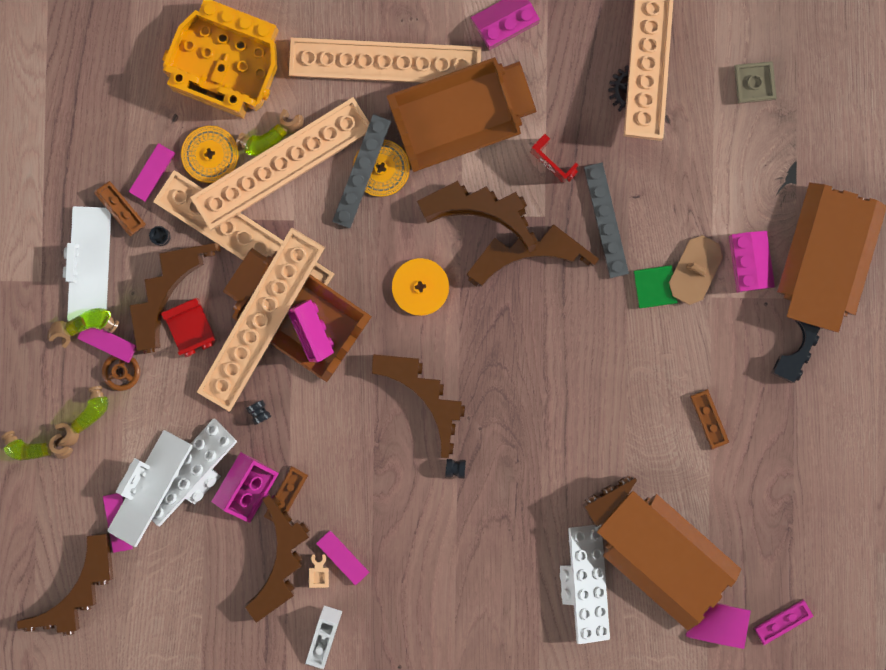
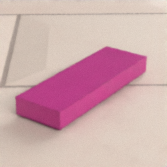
M158 143L129 192L146 202L176 153Z
M88 322L84 323L77 338L128 363L137 348L135 344Z
M118 493L103 496L108 528L124 501V497ZM110 533L113 553L133 549V546Z
M331 530L316 543L355 586L370 573Z
M804 599L753 629L762 644L766 645L814 616Z

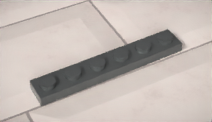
M373 114L332 222L351 228L390 127V120Z
M603 162L585 166L584 172L609 277L614 278L627 275L629 271Z

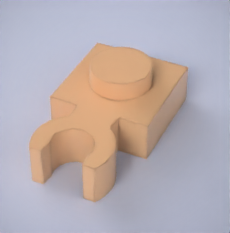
M313 554L311 560L315 568H309V588L329 587V568H323V564L326 562V555L323 554L322 561L318 562L315 559V554Z

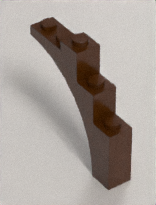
M456 181L417 201L427 223L454 215L484 217L500 223L512 231L523 242L529 253L537 250L535 243L538 241L533 232L529 233L526 228L529 224L525 216H523L526 214L525 207H527L523 196L519 197L517 192L498 200L494 191L490 192L486 186L469 195L464 185L460 186L459 182Z
M373 354L372 374L389 377L413 390L425 402L435 419L441 440V458H449V454L453 455L454 443H450L451 435H455L456 424H452V420L460 421V417H464L465 405H461L462 401L439 399V395L443 396L444 384H440L441 380L418 378V374H422L423 363H419L420 359Z
M270 493L264 496L262 500L268 508L275 526L277 551L273 569L266 583L257 595L245 605L246 610L256 623L294 596L293 590L295 587L289 579L286 581L285 578L302 567L300 561L303 559L297 551L293 552L292 549L308 539V532L310 531L304 521L300 523L299 520H296L294 523H291L290 521L293 519L289 513L281 510L279 507L281 505L280 501L275 495L271 496Z
M109 533L87 536V552L84 567L70 593L49 611L35 617L17 621L18 629H24V632L35 631V627H43V630L54 629V625H56L57 633L63 632V636L75 634L74 631L80 629L78 607H80V610L92 609L91 606L97 604L95 582H97V585H106L108 581L113 579Z

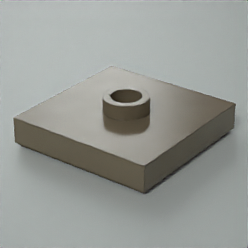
M773 61L734 65L738 104L777 99Z

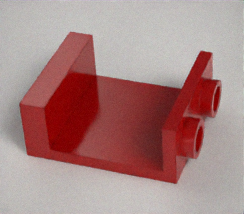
M544 134L532 146L530 153L562 183L566 180L570 182L577 175L578 171L576 169L579 165L575 163L565 174L542 152L550 141V138Z
M194 298L161 313L178 347L179 356L189 357L196 354V349L201 347L203 350L214 346L212 342L217 341L198 298Z

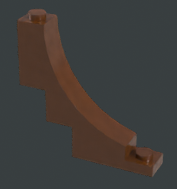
M553 224L542 240L535 243L537 250L529 253L519 238L510 249L494 238L469 270L467 276L469 277L468 281L477 287L479 284L482 287L497 271L523 259L549 257L572 263L579 255L581 257L579 260L589 267L590 264L594 266L599 258Z
M212 243L159 253L163 276L144 279L148 302L130 305L137 351L149 354L155 353V349L161 348V313L164 311L169 297L186 276L204 265L202 255H204V258L213 257L215 252H221L219 244Z

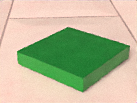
M672 265L633 271L639 309L677 303V298L672 296L669 285L673 275Z

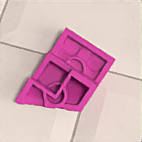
M717 603L713 608H708L703 615L705 618L698 625L687 631L686 637L744 649L751 610Z

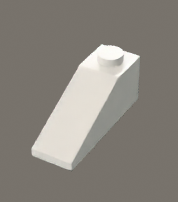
M324 605L305 664L324 669L342 611Z

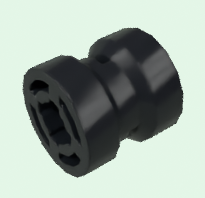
M155 226L149 233L151 242L157 246H165L170 242V232L162 226Z
M263 400L246 408L248 414H251L253 417L254 425L271 418L270 413L265 409Z
M447 459L445 478H452L455 475L460 479H465L466 460L454 462L453 459Z

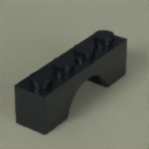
M795 320L802 331L801 346L791 355L779 356L771 374L790 383H795L796 380L799 381L803 374L801 368L804 363H808L811 357L809 351L819 340L820 336L817 334L820 327Z

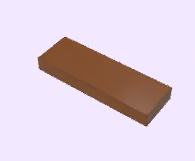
M110 181L95 190L94 194L130 237L146 226L145 222Z
M706 389L691 395L690 399L711 450L730 443L709 390Z
M291 466L275 495L281 503L279 507L283 512H289L308 477L306 473ZM267 509L264 517L273 522L271 514Z

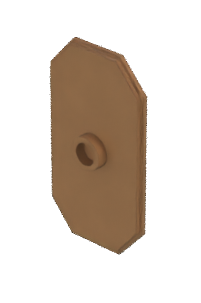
M703 235L689 240L669 281L673 297L688 305L704 299L723 259L719 243Z

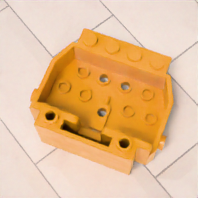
M203 0L200 10H195L178 26L169 50H166L163 55V71L169 77L167 85L176 93L244 119L248 108L257 111L269 97V88L277 71V50L274 42L278 34L277 26L216 1ZM226 36L227 39L226 41L221 42L220 37ZM244 43V47L239 49L238 44ZM221 65L225 66V70L222 72L218 71ZM190 82L207 91L206 95L189 89ZM216 96H224L223 101L215 99ZM230 98L236 99L237 101L235 103H231Z

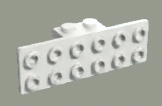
M73 207L71 243H67V247L64 248V259L67 260L66 267H63V278H66V282H69L68 321L102 322L107 315L111 213L107 208Z
M212 419L191 442L192 449L152 518V521L160 527L185 499L195 505L221 477L213 468L237 443V440L216 419Z
M164 430L145 463L134 458L116 490V493L126 498L107 530L109 533L131 546L137 547L193 446L190 443Z
M595 525L570 527L568 532L571 565L560 566L562 603L574 605L577 644L610 639L603 537L597 533L602 525L597 527Z

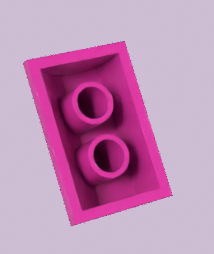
M501 0L471 17L489 51L536 26L540 21L529 0Z
M767 231L730 235L729 242L737 293L775 288Z
M306 300L292 306L288 311V315L309 362H319L334 353L332 349L334 344L330 337L327 338L325 323L317 315L319 312L317 305L311 300Z
M240 452L211 502L223 511L250 523L263 502V497L267 495L279 473Z

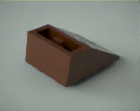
M627 475L618 480V485L614 487L609 485L601 490L602 494L598 496L593 494L585 499L586 503L583 504V507L593 525L597 527L609 518L637 482L635 477Z

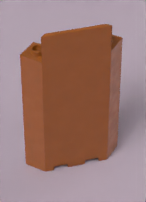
M495 57L386 96L413 172L520 135L519 126H522L521 118L537 112L520 61L503 67L502 63L498 64Z
M809 182L777 291L784 295V299L791 301L786 317L839 333L843 317H847L848 314L856 316L885 216V204L872 198L858 197V194L846 190L832 189V186Z
M251 248L224 288L223 292L237 301L233 307L235 312L232 316L236 321L240 318L277 251L272 257L269 255L265 257L254 248ZM310 274L292 306L306 300L315 302L319 310L317 315L325 323L327 338L330 337L333 341L334 348L332 349L334 353L322 361L309 362L288 313L270 344L325 382H328L372 316Z
M632 491L597 531L607 541L603 557L686 630L695 627L705 618L703 616L709 607L713 608L723 597L721 595L728 586L732 587L742 570L658 494L643 500L637 493Z

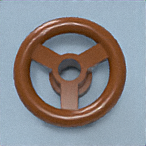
M111 355L102 367L104 382L116 391H125L132 388L140 377L138 362L134 357L130 360L134 367V377L128 374L125 361L119 359V364L113 366L111 373L108 374L109 365L114 360L119 359ZM120 368L123 369V374L121 376L117 373L118 369ZM114 378H125L129 381V383L125 385H116L111 380Z

